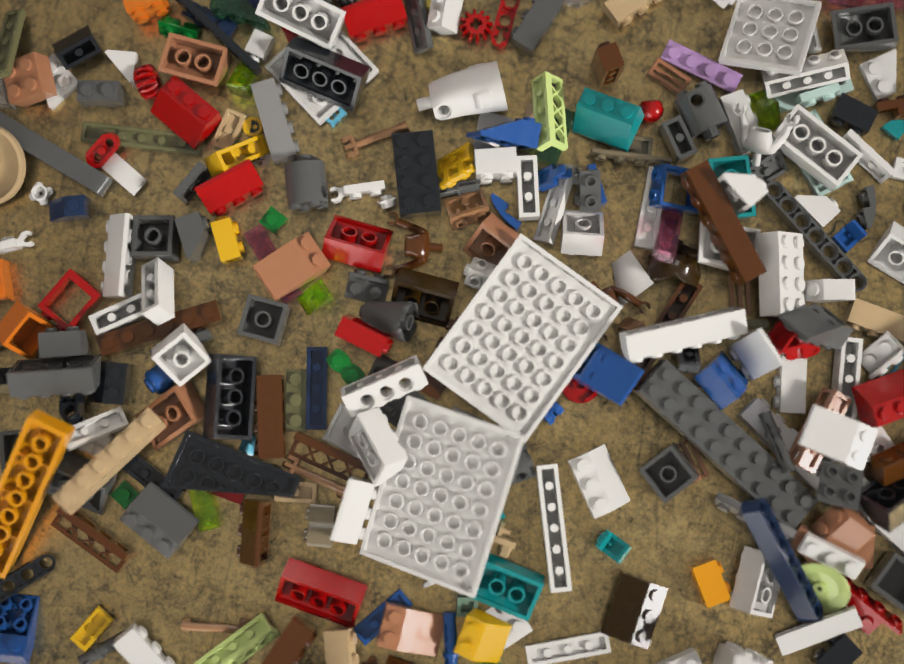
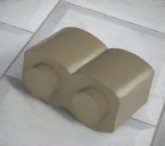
M310 504V508H306L305 520H309L308 529L305 528L303 534V541H307L306 546L333 547V541L330 538L336 521L337 506Z

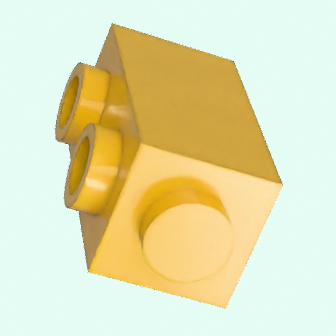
M227 216L215 218V221L211 222L210 225L221 262L225 265L244 259L243 253L246 251L243 242L239 241L237 236L240 233L237 221L233 222Z

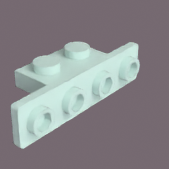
M851 79L846 80L844 85H839L837 82L771 99L776 113L779 114L792 110L797 104L807 108L815 105L818 101H830L841 93L845 94L853 91L854 87Z

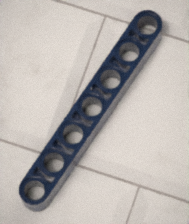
M765 498L743 501L741 503V514L796 618L800 622L821 620L823 618V607Z

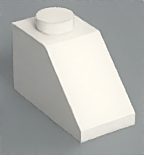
M797 195L794 197L821 228L826 226L841 211L838 208L837 202L827 196Z
M855 279L805 281V301L826 303L855 300Z

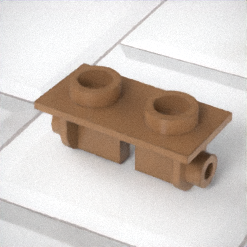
M631 317L625 318L621 324L614 323L618 328V334L645 327L644 322Z

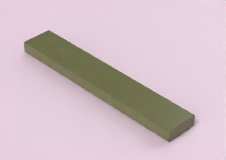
M83 121L80 141L84 143L94 144L104 133L113 132L120 138V147L202 157L204 142L194 150L178 135L170 131ZM108 139V143L113 145V141Z

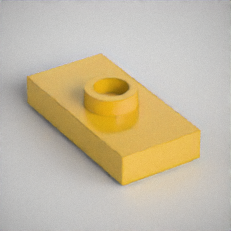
M97 606L69 639L86 652L114 621V618L101 606Z

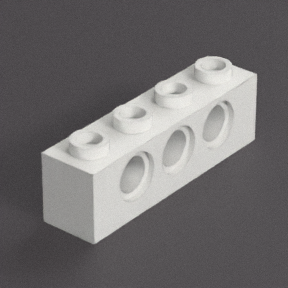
M417 355L343 386L340 388L341 398L351 417H355L357 413L371 410L375 407H382L391 400L404 397L407 393L421 390L429 383L426 373L422 369L423 367ZM402 378H409L406 381H400ZM384 386H389L388 389H381ZM366 394L370 395V396L367 397V398H363V397H362L363 395H366Z

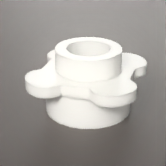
M37 182L32 188L29 198L45 206L48 204L49 196L53 194V189L43 186L41 182Z
M392 193L380 196L381 200L377 201L382 209L397 205V196H392Z

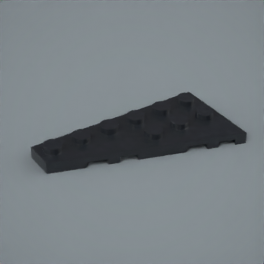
M186 430L161 487L294 497L302 478L209 438H203V436L190 430Z

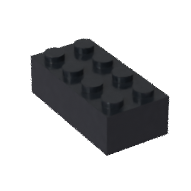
M433 130L392 134L401 219L441 215Z
M209 354L212 362L207 365L203 438L252 440L257 357Z

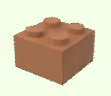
M31 52L15 59L11 76L3 78L9 104L28 107L57 95L49 56Z

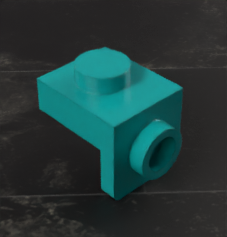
M608 529L599 535L595 545L618 564H621L632 549L630 545Z

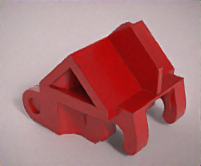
M778 319L768 333L767 337L778 354L784 353V357L787 360L806 359L818 354L820 351V346L818 347L811 342L805 343L797 337L798 333L783 326L784 322Z

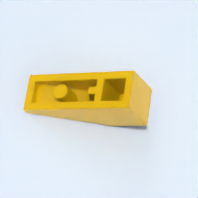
M263 134L219 150L204 158V162L213 178L247 159L253 161L269 154L270 150Z

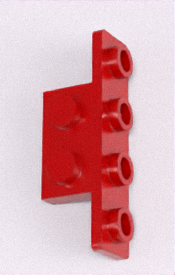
M843 575L850 586L851 597L848 604L842 609L855 606L863 625L860 629L869 635L884 623L898 636L902 634L903 623L896 614H891L886 610L880 601H875L870 597L864 588L854 584L851 578Z

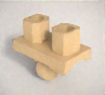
M501 521L497 527V533H495L493 542L500 544L497 555L508 558L517 543L514 539L502 536V534L510 536L511 530L504 528L505 521Z

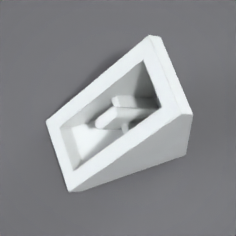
M106 50L105 54L134 88L137 87L133 73L135 68L140 66L141 57L136 52Z

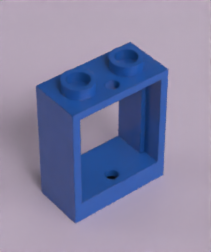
M666 163L655 165L651 174L652 187L649 192V206L689 215L699 214L697 208L691 203L688 191L685 206L663 201L666 174L679 176L688 168Z

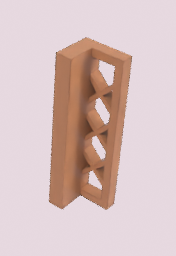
M822 388L814 405L844 416L852 400L838 390ZM806 418L788 453L793 465L814 474L823 455L798 444L807 421Z

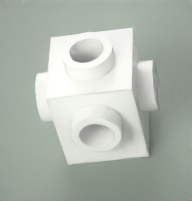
M474 257L471 264L467 263L463 272V275H466L464 284L480 290L497 265Z

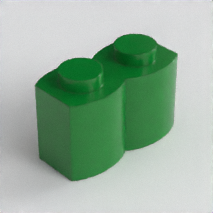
M338 348L326 358L329 366L341 374L342 379L347 385L366 377L364 371L353 364L351 358Z

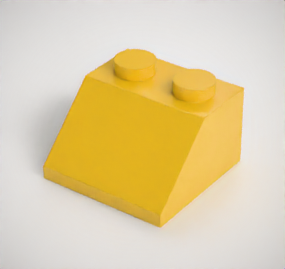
M475 607L466 616L454 653L474 662L498 663L513 625Z

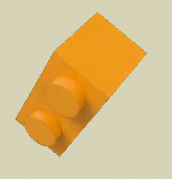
M710 558L689 566L703 605L706 608L731 600L729 594L732 591L728 581L724 582L722 577L724 570L720 561L716 562V559Z

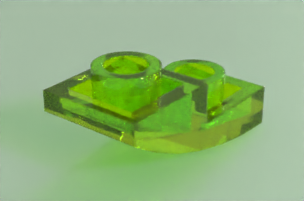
M189 490L194 516L200 520L197 524L200 533L220 528L217 508L214 506L212 492Z

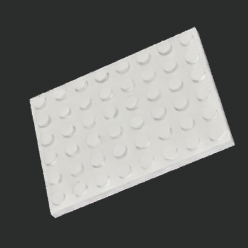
M520 234L422 369L503 428L526 435L525 443L623 306L526 236Z
M407 395L396 430L397 440L401 448L406 451L407 460L402 470L380 484L359 554L474 598L480 585L526 435Z

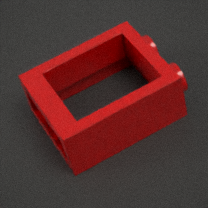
M70 268L37 306L42 310L40 313L46 319H53L58 323L56 327L60 331H66L65 327L78 326L80 328L105 297L77 271ZM72 280L91 299L68 324L49 306Z
M350 313L342 317L334 334L378 357L390 352L394 344L391 336Z

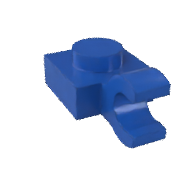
M552 164L538 170L539 190L544 192L558 186L559 179L571 178L572 169L565 170V165L557 167Z

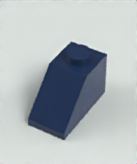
M73 195L49 201L50 222L92 219L90 198L85 195Z

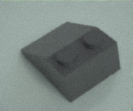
M894 2L830 11L835 50L881 51L895 49L899 42Z

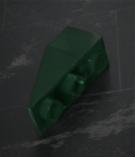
M211 0L209 7L217 18L225 19L227 17L233 19V22L239 25L246 23L260 31H264V29L271 30L268 21L255 14L256 9L247 0Z

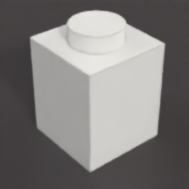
M254 29L244 51L258 64L259 62L266 64L276 42L273 36Z

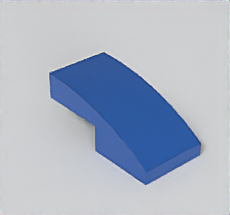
M492 193L490 201L494 210L503 222L517 232L521 222L506 212L509 204Z

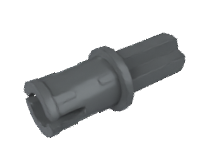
M478 179L457 181L455 186L447 187L439 194L440 197L456 194L461 196L462 193L479 191L480 184Z

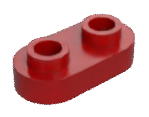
M106 132L101 135L85 155L88 165L93 168L102 167L119 149L121 144L120 138L113 132ZM108 139L113 141V145L108 143ZM95 153H98L101 159H97Z

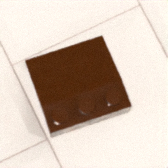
M244 499V503L240 504V515L243 516L242 524H239L238 536H241V545L237 546V557L240 558V563L259 568L268 562L272 500Z

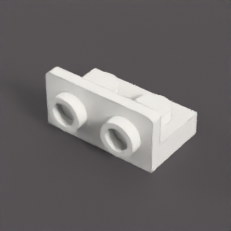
M886 331L862 351L861 364L870 373L868 377L871 380L876 376L881 377L888 371L887 367L891 364L897 365L904 358L902 356L904 346L889 331Z

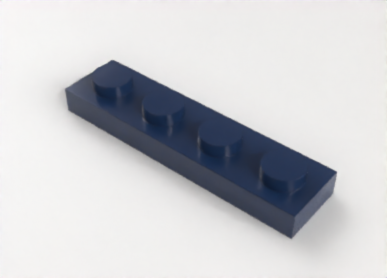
M307 347L306 430H327L328 362L326 358L328 357V347Z

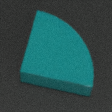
M904 120L889 121L880 129L897 141L904 133Z

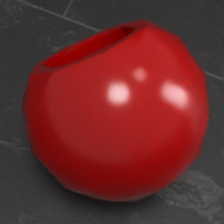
M646 100L639 104L644 113V122L654 123L663 116L664 108L660 100Z

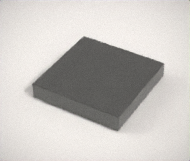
M199 161L173 191V194L188 205L197 194L194 188L210 179L211 174L207 167Z

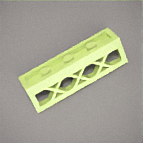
M544 71L531 80L533 115L535 122L542 124L536 150L543 152L553 146L565 151L568 149L563 80ZM552 83L556 84V90L554 89ZM554 115H555V117L557 118V120L559 121V125H558L557 122L555 121ZM556 134L560 138V141L556 140Z
M260 613L193 664H242L278 637L280 633L278 629L271 626L265 614Z

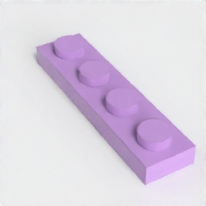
M669 40L661 56L662 60L729 93L735 92L743 76L672 40Z

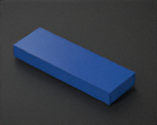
M400 588L354 626V632L364 645H367L377 636L386 601L409 607L413 605Z

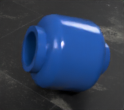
M158 364L145 373V379L143 380L152 394L154 392L162 394L175 383Z

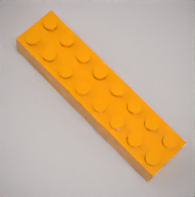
M38 409L27 417L0 480L1 578H5L13 570L76 428Z

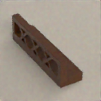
M299 431L296 432L293 438L294 442L288 454L346 481L352 476L351 470L356 468L365 471L366 473L363 478L368 479L369 475L359 458ZM301 442L307 445L310 453L300 455L294 451L298 443ZM321 451L326 454L328 461L322 464L317 463L313 454ZM336 460L345 462L347 470L342 472L335 471L332 462ZM329 463L331 468H328L324 465ZM348 472L350 477L344 475L343 473Z
M60 506L56 511L58 515L50 525L115 573H119L133 552L76 511L70 515ZM62 517L71 522V528H64L58 524ZM76 529L86 533L88 540L81 541L77 538ZM93 541L101 544L105 548V552H96L93 547ZM109 553H113L121 559L117 566L110 562Z

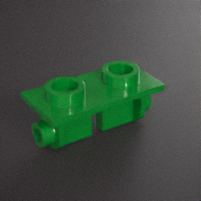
M170 16L162 17L161 20L158 19L159 34L167 38L169 32L197 40V35H201L202 28L197 24L185 21L182 27L180 26L181 20Z

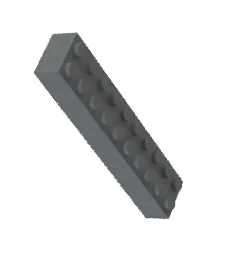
M660 359L633 389L641 399L752 500L765 498L777 521L795 529L818 502L816 497L790 473L783 474L780 464L720 410L717 405L668 360Z

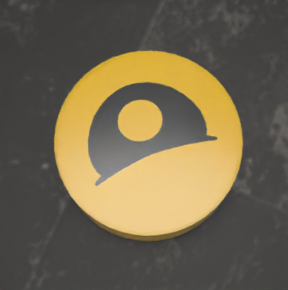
M249 117L244 121L243 131L248 137L252 138L263 133V126L259 118Z

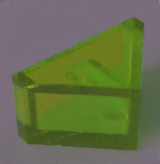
M239 63L226 82V86L232 94L251 98L252 89L250 84L255 83L257 76L245 65Z
M765 90L750 94L751 108L757 115L758 127L770 130L776 129L781 124L779 102L775 97L767 99Z
M319 279L299 296L297 300L308 316L333 301L334 297L324 281Z

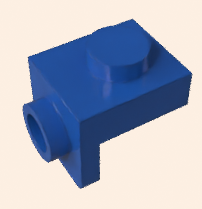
M853 219L831 239L844 253H847L858 241L867 235V232Z

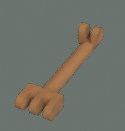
M403 121L398 125L355 140L352 134L341 138L340 141L341 144L350 143L343 146L344 151L352 149V152L345 154L346 159H350L360 155L358 148L392 136V134L410 132L407 121Z
M287 454L286 459L292 462L290 464L283 461L282 466L288 469L287 472L295 473L336 491V496L343 499L346 489L345 485L300 467V459Z
M182 618L181 632L235 633L252 619L239 618V625L197 623L191 622L190 618Z

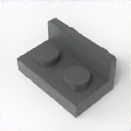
M780 149L772 155H762L760 166L758 167L752 166L753 156L749 157L751 175L761 178L766 184L789 171Z
M354 269V272L348 273L349 278L344 295L345 298L362 302L386 301L390 285L389 280H386V276L374 274V277L366 275L365 271Z

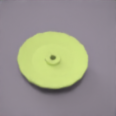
M819 563L801 565L823 607L824 613L839 611L848 604L851 597L850 586L845 577L837 570Z

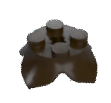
M673 239L671 242L659 244L657 249L648 255V259H651L648 267L650 279L666 280L677 274L682 282L696 287L701 278L700 263L697 262L698 251L685 245L680 239Z

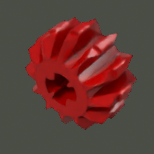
M475 8L472 14L466 11V18H460L461 25L459 26V31H463L461 37H468V43L475 39V43L479 44L480 38L484 42L487 41L486 35L492 34L490 28L493 27V22H489L490 15L484 16V10L477 14ZM473 24H478V29H474Z
M144 64L135 68L133 73L134 80L141 97L145 100L155 99L160 88L163 86L156 68L152 64Z

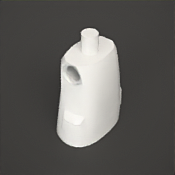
M497 61L480 63L443 76L428 84L430 96L416 99L419 111L433 108L435 118L440 121L466 115L508 110Z

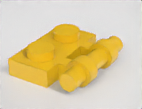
M467 142L437 160V175L444 179L439 183V187L442 190L455 186L456 182L461 179H467L476 170L474 165L470 164L474 161V146L471 143Z

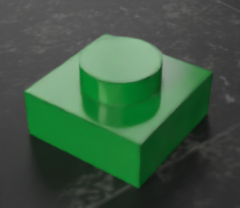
M271 206L259 223L276 235L288 219Z
M124 480L110 496L126 510L140 492L127 480Z

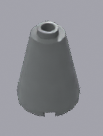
M367 301L364 305H361L359 316L363 322L401 342L410 341L417 327L414 319L419 317V309L417 303L412 301Z

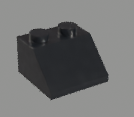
M101 361L100 385L94 393L88 395L87 402L129 406L133 365Z

